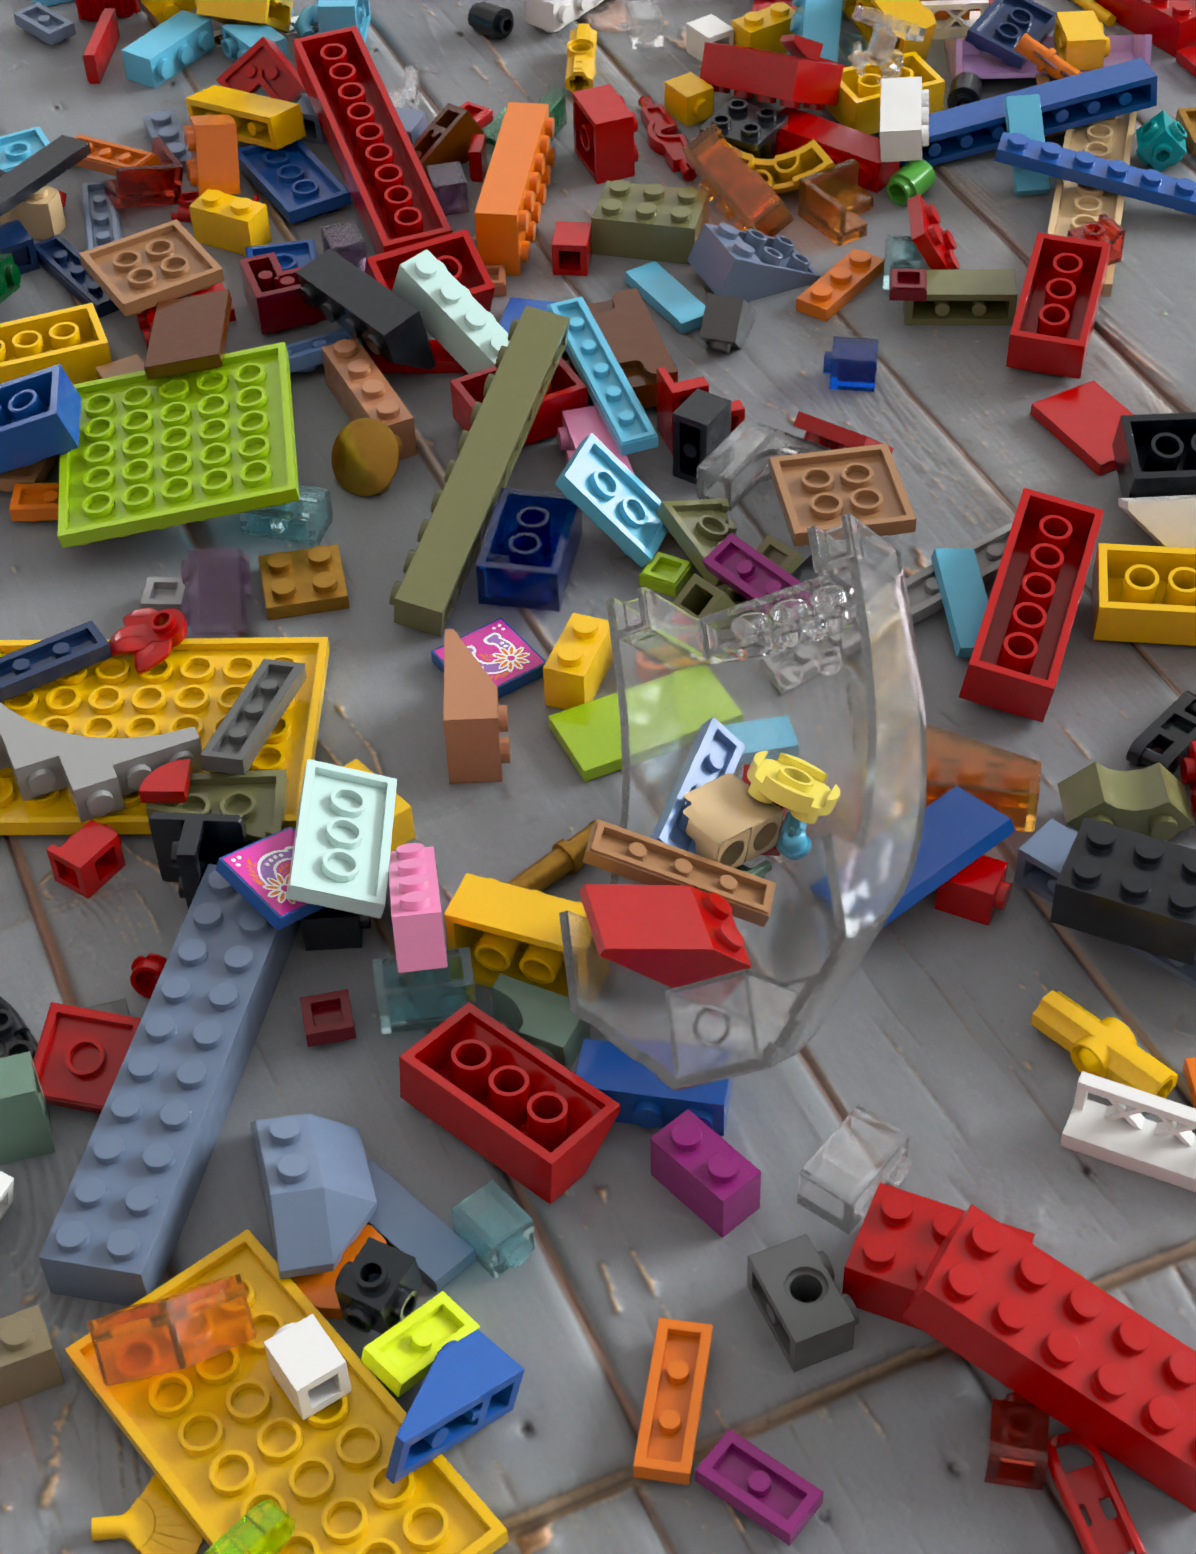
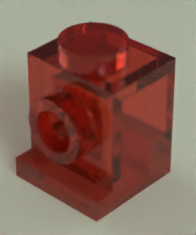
M1100 214L1097 222L1087 223L1084 226L1068 230L1067 237L1111 243L1108 266L1121 262L1126 231L1107 214Z
M1016 1392L1006 1394L1003 1400L992 1399L988 1424L984 1482L1042 1491L1048 1465L1050 1415Z

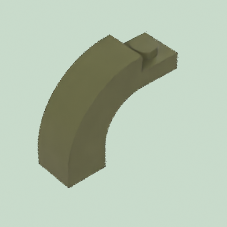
M770 534L765 537L756 549L790 575L804 560L799 552ZM695 573L669 606L680 618L709 637L720 641L742 637L770 617L728 585L723 584L716 587Z

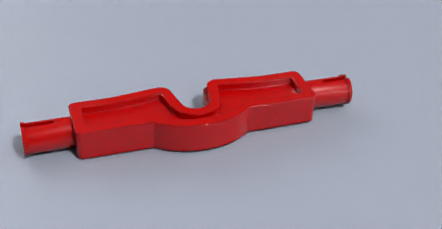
M644 95L641 96L638 104L641 107V121L648 131L647 142L649 147L664 157L673 172L680 171L686 181H689V178L691 181L695 180L697 171L694 169V154L689 148L686 137L683 134H677L676 121L667 113L662 104L654 105L650 96L646 95V98Z

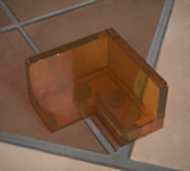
M855 159L847 160L831 168L799 179L798 216L838 246L867 235L868 223L857 215L872 210L874 207V196L858 185L859 162Z
M240 1274L201 1283L164 1298L128 1306L87 1322L102 1379L106 1386L184 1369L249 1342L257 1336Z

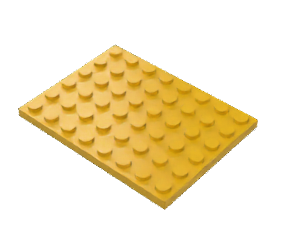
M328 637L185 638L180 644L171 648L169 656L163 662L143 674H138L136 671L134 654L114 655L92 666L80 669L1 703L28 721L55 731L86 737L133 738L161 735L195 727L200 737L203 751L264 659L305 663V681L248 769V771L286 769L288 789L284 829L291 826L296 830L303 772L307 759L315 760L330 652ZM0 640V657L41 640ZM11 767L0 769V835H72L90 821H80L67 787L23 801ZM203 770L196 773H211L215 771ZM138 791L122 796L125 809L91 819L101 825L107 824L111 826L118 834H151L146 803H141Z

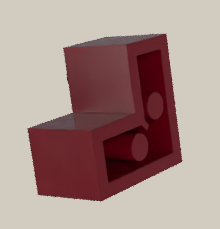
M274 252L239 259L244 294L262 334L279 333L285 329L302 325H315L320 321L328 320L315 306L309 307L299 294L301 285L296 272L302 267L283 271Z

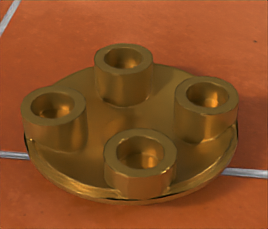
M360 418L347 424L336 437L331 454L332 469L338 483L346 491L357 496L381 495L387 492L399 466L400 453L403 448L402 440L399 436L393 434L386 424L373 418Z

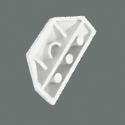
M1196 495L1118 498V506L1158 545L1196 548Z

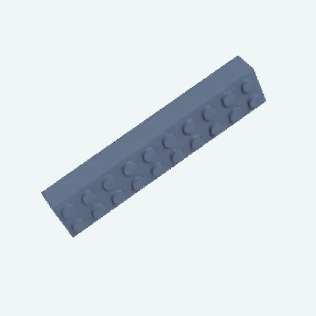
M208 864L39 1255L48 1287L53 1294L131 1306L161 1286L301 925L300 920L276 930L216 871L217 865Z

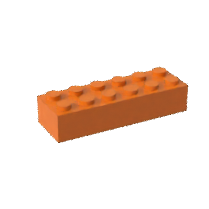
M508 102L474 212L477 251L484 265H505L506 275L520 276L524 262L530 261L531 243H534L536 238V223H540L541 205H545L546 186L551 184V168H555L556 148L550 146V138L553 139L555 133V119L549 117V104Z

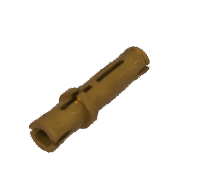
M596 820L591 821L588 826L570 839H560L552 845V851L539 859V861L507 882V884L542 892L565 874L573 875L583 867V858Z

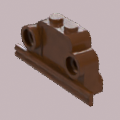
M638 289L622 290L615 293L612 300L587 304L643 409L655 407L657 411L656 369L665 367L674 383L678 382V370ZM564 350L562 354L563 360L580 378L567 351Z

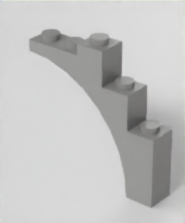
M0 702V769L11 767L23 801L67 787L81 822L125 809L122 796L139 791L144 779L162 765L177 760L191 759L193 773L203 771L200 760L202 747L195 727L161 735L133 738L86 737L55 731L28 721Z

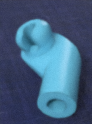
M313 6L304 7L294 24V28L300 38L315 35L311 25L316 27L319 23L313 22Z
M790 811L786 814L775 847L779 853L788 859L800 860L809 854L812 842L805 833L808 823L799 821L791 815Z

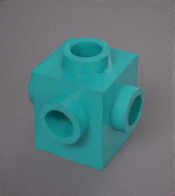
M1164 110L1136 130L1137 156L1144 165L1148 166L1151 164L1159 172L1179 163L1187 153L1185 142L1187 133L1185 129Z

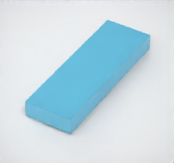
M1040 95L1006 96L1004 99L1007 133H1020L1029 139L1045 143ZM1011 166L1015 196L1049 194L1051 186L1048 175Z
M656 261L625 272V282L632 289L637 288L641 297L681 334L701 328L705 305Z
M935 548L931 560L942 596V603L956 657H971L988 604L974 548Z

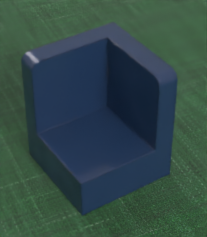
M14 220L1 224L0 254L12 253L14 264L18 266L20 274L40 269L34 240L21 222Z

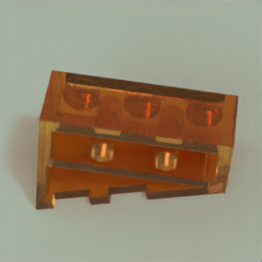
M712 123L682 149L701 181L697 185L699 190L709 191V201L713 198L718 201L715 204L717 209L726 220L729 221L731 218H734L737 221L734 224L737 230L747 232L748 229H755L766 236L774 237L793 221L783 200L756 170H752L740 158L742 154L735 146L729 147L721 133V129L715 123Z
M907 718L897 818L909 820L957 785L1011 818L1016 831L1034 832L1040 795L1041 762Z

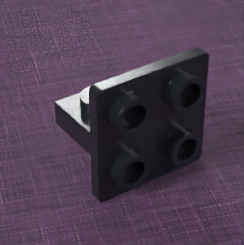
M730 99L700 126L699 134L711 138V145L723 137L738 150L753 154L754 158L774 159L776 155L777 132L788 123V114L778 112L772 107H761L747 103L744 99Z
M152 812L150 814L149 826L162 880L165 882H179L180 898H186L189 910L208 864L217 865L220 857L248 845L243 817L240 815Z

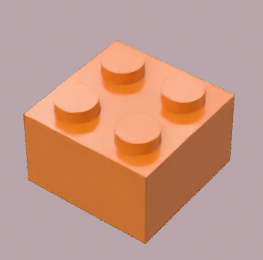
M230 114L189 116V125H184L183 131L185 146H187L188 151H191L192 160H186L187 180L190 181V186L196 188L199 196L207 189L219 190L226 194H240L237 126Z

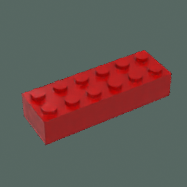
M1023 488L958 698L1043 723L1056 687L1104 510Z
M971 1204L947 1233L901 1316L1084 1439L1094 1442L1099 1449L1196 1513V1351Z

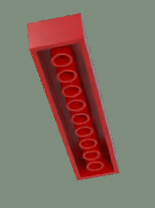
M357 26L293 39L297 73L376 254L452 233L448 220Z

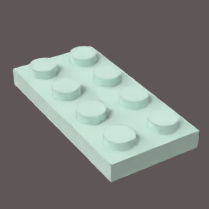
M307 759L303 772L286 899L381 919L386 904L397 779Z

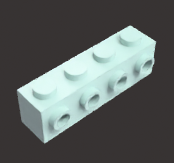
M428 249L400 264L392 292L420 311L426 330L468 374L495 366L501 346L507 347L510 342L508 341V333L496 321L495 317L478 303L470 291L461 285L447 270L446 266L437 260Z

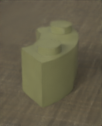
M1094 762L1058 783L1066 824L1076 831H1079L1083 819L1086 817L1157 839L1169 840L1178 832L1195 825L1184 784L1161 763H1156L1139 770L1119 771L1108 769Z

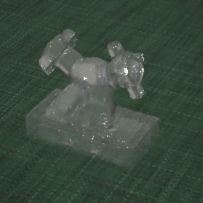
M856 5L852 19L873 28L868 49L862 51L861 43L856 42L854 44V51L848 58L852 66L857 69V75H864L865 65L871 63L881 68L882 77L878 80L880 84L883 78H898L902 74L901 67L904 65L902 52L899 49H894L898 37L905 40L922 42L926 28L875 8Z

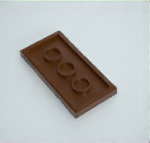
M229 289L157 302L144 364L147 379H159L223 366L232 306Z

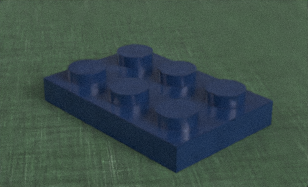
M994 0L969 28L965 41L974 45L978 50L988 52L1001 59L1005 64L1021 69L1028 59L1015 52L1014 48L1025 33H1028L1029 36L1042 44L1054 30L1056 13L1032 0Z

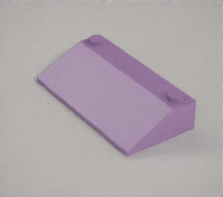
M1152 34L1105 35V37L1110 39V53L1108 57H1104L1103 67L1141 57L1151 68ZM1053 36L1047 37L1042 45L1048 49L1051 47L1055 49ZM944 39L951 79H954V77L963 72H972L980 79L1035 78L1036 75L1047 74L1044 71L1042 73L1037 71V66L1029 60L1021 69L1005 64L1001 59L988 52L978 50L974 45L965 41V39ZM1035 51V54L1040 56L1042 59L1046 60L1045 58H1043V56H1041ZM1046 60L1047 62H1049V64H1051L1052 66H1054V67L1057 69V67H1056L1054 64H1052L1050 61ZM1079 70V71H1080L1081 73H1084V72H1088V71H1092V70Z

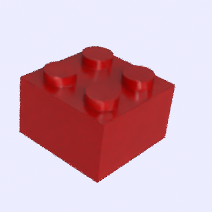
M610 84L572 92L574 152L595 182L601 184L607 181L635 176V162L638 161V150L634 142V132L638 131L635 113L633 111L630 112L625 105L623 97L621 95L618 96Z

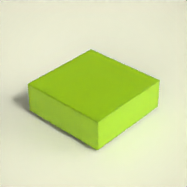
M657 551L653 559L639 574V586L676 598L694 574V564L690 561Z

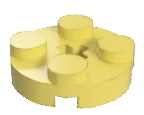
M761 751L755 754L747 771V778L751 782L748 793L754 799L767 804L775 802L790 809L793 817L808 824H815L819 816L829 815L833 811L840 796V789L835 784L831 791L824 784L828 775L822 770L800 758L780 753L777 760L765 759L769 751Z

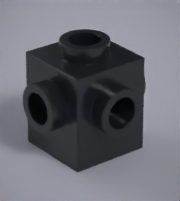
M369 1237L354 1261H349L342 1267L336 1280L335 1292L343 1313L342 1316L348 1324L365 1333L375 1330L383 1334L413 1312L417 1303L418 1291L423 1283L415 1257Z

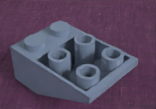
M704 223L687 259L715 294L743 298L746 302L810 285L821 277L810 265L811 260L800 254L794 247L795 243L788 237L783 235H776L775 238L769 237L755 229H748L747 232L741 231L726 223H720L719 226Z

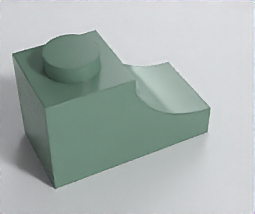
M500 974L492 986L495 1019L506 1023L524 1040L570 1070L581 1052L583 1039H589L590 1037L589 1004Z

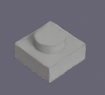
M147 577L140 602L141 608H153L157 611L175 608L184 615L190 593L188 577Z

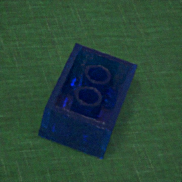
M501 488L476 563L479 604L560 612L582 536V510L573 501L566 498L563 493Z

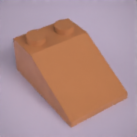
M445 629L443 725L449 784L502 782V764L511 763L510 737H501V732H508L507 705H499L497 686L455 630Z

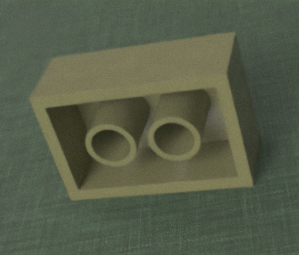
M625 180L607 181L591 217L592 254L691 265L687 259L704 223L708 224L709 191L697 190L694 187H666L657 183L646 185L629 183Z

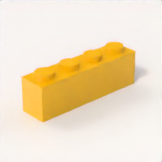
M213 85L185 98L189 116L230 114L237 126V141L278 150L306 136L304 117L300 104L218 85Z

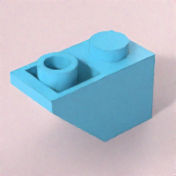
M237 24L221 26L223 35L221 40L222 50L233 61L236 62L262 37L273 41L289 60L286 37L272 27Z

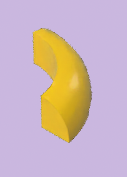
M721 137L695 157L696 161L720 182L741 191L757 194H777L801 189L825 178L836 170L833 161L814 139L796 150L775 155L774 159L754 158L753 154L738 150Z

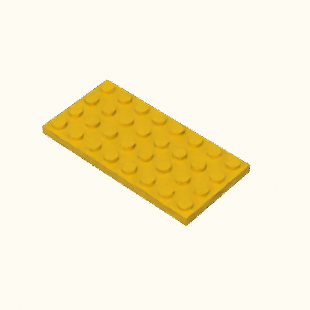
M246 1229L65 1348L68 1361L215 1554H493L509 1541L508 1530L442 1454L394 1484L385 1477L396 1435L407 1413L374 1374L360 1361L361 1359L291 1278L280 1279L277 1262L249 1229ZM313 1314L345 1359L352 1392L303 1420L270 1372L263 1342L273 1337L284 1325L297 1323Z

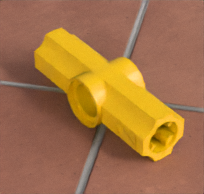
M578 24L574 30L570 31V38L567 43L565 89L570 92L593 88V81L596 75L597 31L593 30L589 24Z
M1051 990L1041 999L1040 1004L1032 1013L1031 1025L1070 1052L1071 1060L1080 1073L1084 1071L1165 1099L1168 1098L1170 1092L1176 1086L1178 1074L1138 1047L1134 1034L1121 1020L1115 1017H1106L1100 1020L1062 992H1055L1054 990Z

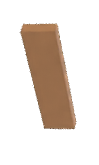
M596 819L590 834L583 863L645 885H690L707 894L711 892L717 893L732 907V916L765 927L771 913L776 888L775 882Z

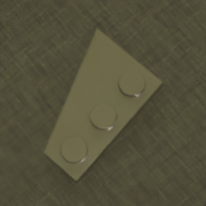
M727 498L661 501L656 513L703 578L716 587L725 584L706 570L702 560L730 533L734 535L736 533L735 521L729 519L727 515L730 507Z
M286 769L247 771L245 775H226L221 772L193 773L187 802L146 803L148 819L152 812L240 815L243 817L247 841H259L283 830L285 827L288 789Z

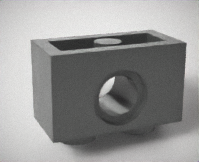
M807 1234L748 1256L747 1287L793 1372L853 1349L855 1325L859 1324L856 1306L847 1293L841 1295L834 1283V1271L828 1256L824 1251H816ZM807 1298L813 1300V1302L804 1303L797 1299Z

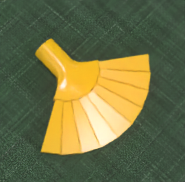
M155 1474L140 1497L136 1498L127 1512L122 1515L91 1518L92 1541L124 1539L140 1554H198L203 1542L202 1535Z

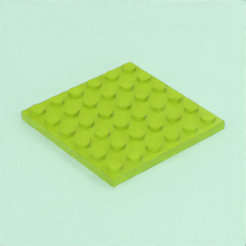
M285 342L224 354L223 366L219 368L153 380L147 379L145 370L73 384L82 398L79 448L60 455L57 537L62 548L87 545L92 542L126 537L136 533L156 529L161 530L171 526L196 521L201 522L211 518L236 513L241 514L251 510L300 501L289 354Z

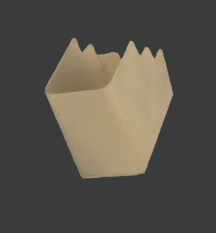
M727 773L684 794V798L691 802V805L683 810V814L689 818L686 833L695 841L696 853L733 868L752 860L776 846L784 812L783 809L774 803L767 804L754 799L748 793L749 785L732 773Z

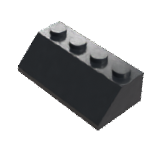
M331 248L296 272L301 285L299 294L303 301L309 307L315 306L322 311L331 323L337 322L343 326L352 338L361 339L375 355L381 354L392 363L429 370L437 366L420 311Z

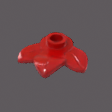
M153 608L137 609L123 617L125 627L115 632L108 643L112 656L134 654L136 671L138 674H143L163 662L169 656L171 648L177 646L185 639L187 635V620L183 613L175 608H167L160 611Z

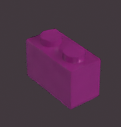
M689 1109L650 1138L651 1175L722 1238L760 1208L761 1171Z

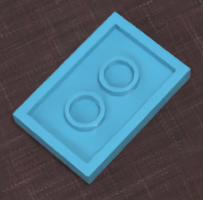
M592 433L581 441L556 480L555 485L563 492L566 498L573 501L592 520L595 526L602 529L627 556L631 557L642 568L653 559L668 532V529L656 514L661 500Z

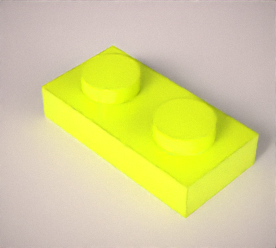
M442 1291L404 1318L403 1321H400L365 1346L360 1361L397 1397H400L427 1376L435 1356L446 1343L451 1340L458 1341L480 1329V1325Z

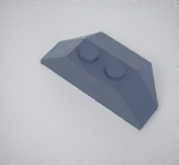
M308 1113L250 1122L280 1279L334 1271L342 1260V1254L356 1240L377 1210V1200L359 1128Z

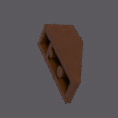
M448 103L413 143L412 146L428 180L469 161L468 151L472 136L474 134H485L468 110Z

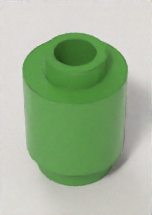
M923 159L909 161L889 179L886 191L890 200L899 206H904L907 204L908 199L919 193L922 196L935 184L936 177L932 166Z

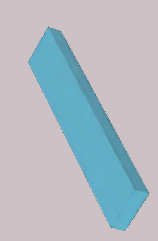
M583 297L547 305L548 312L570 318L565 350L581 380L587 386V391L621 456L659 447L658 435Z

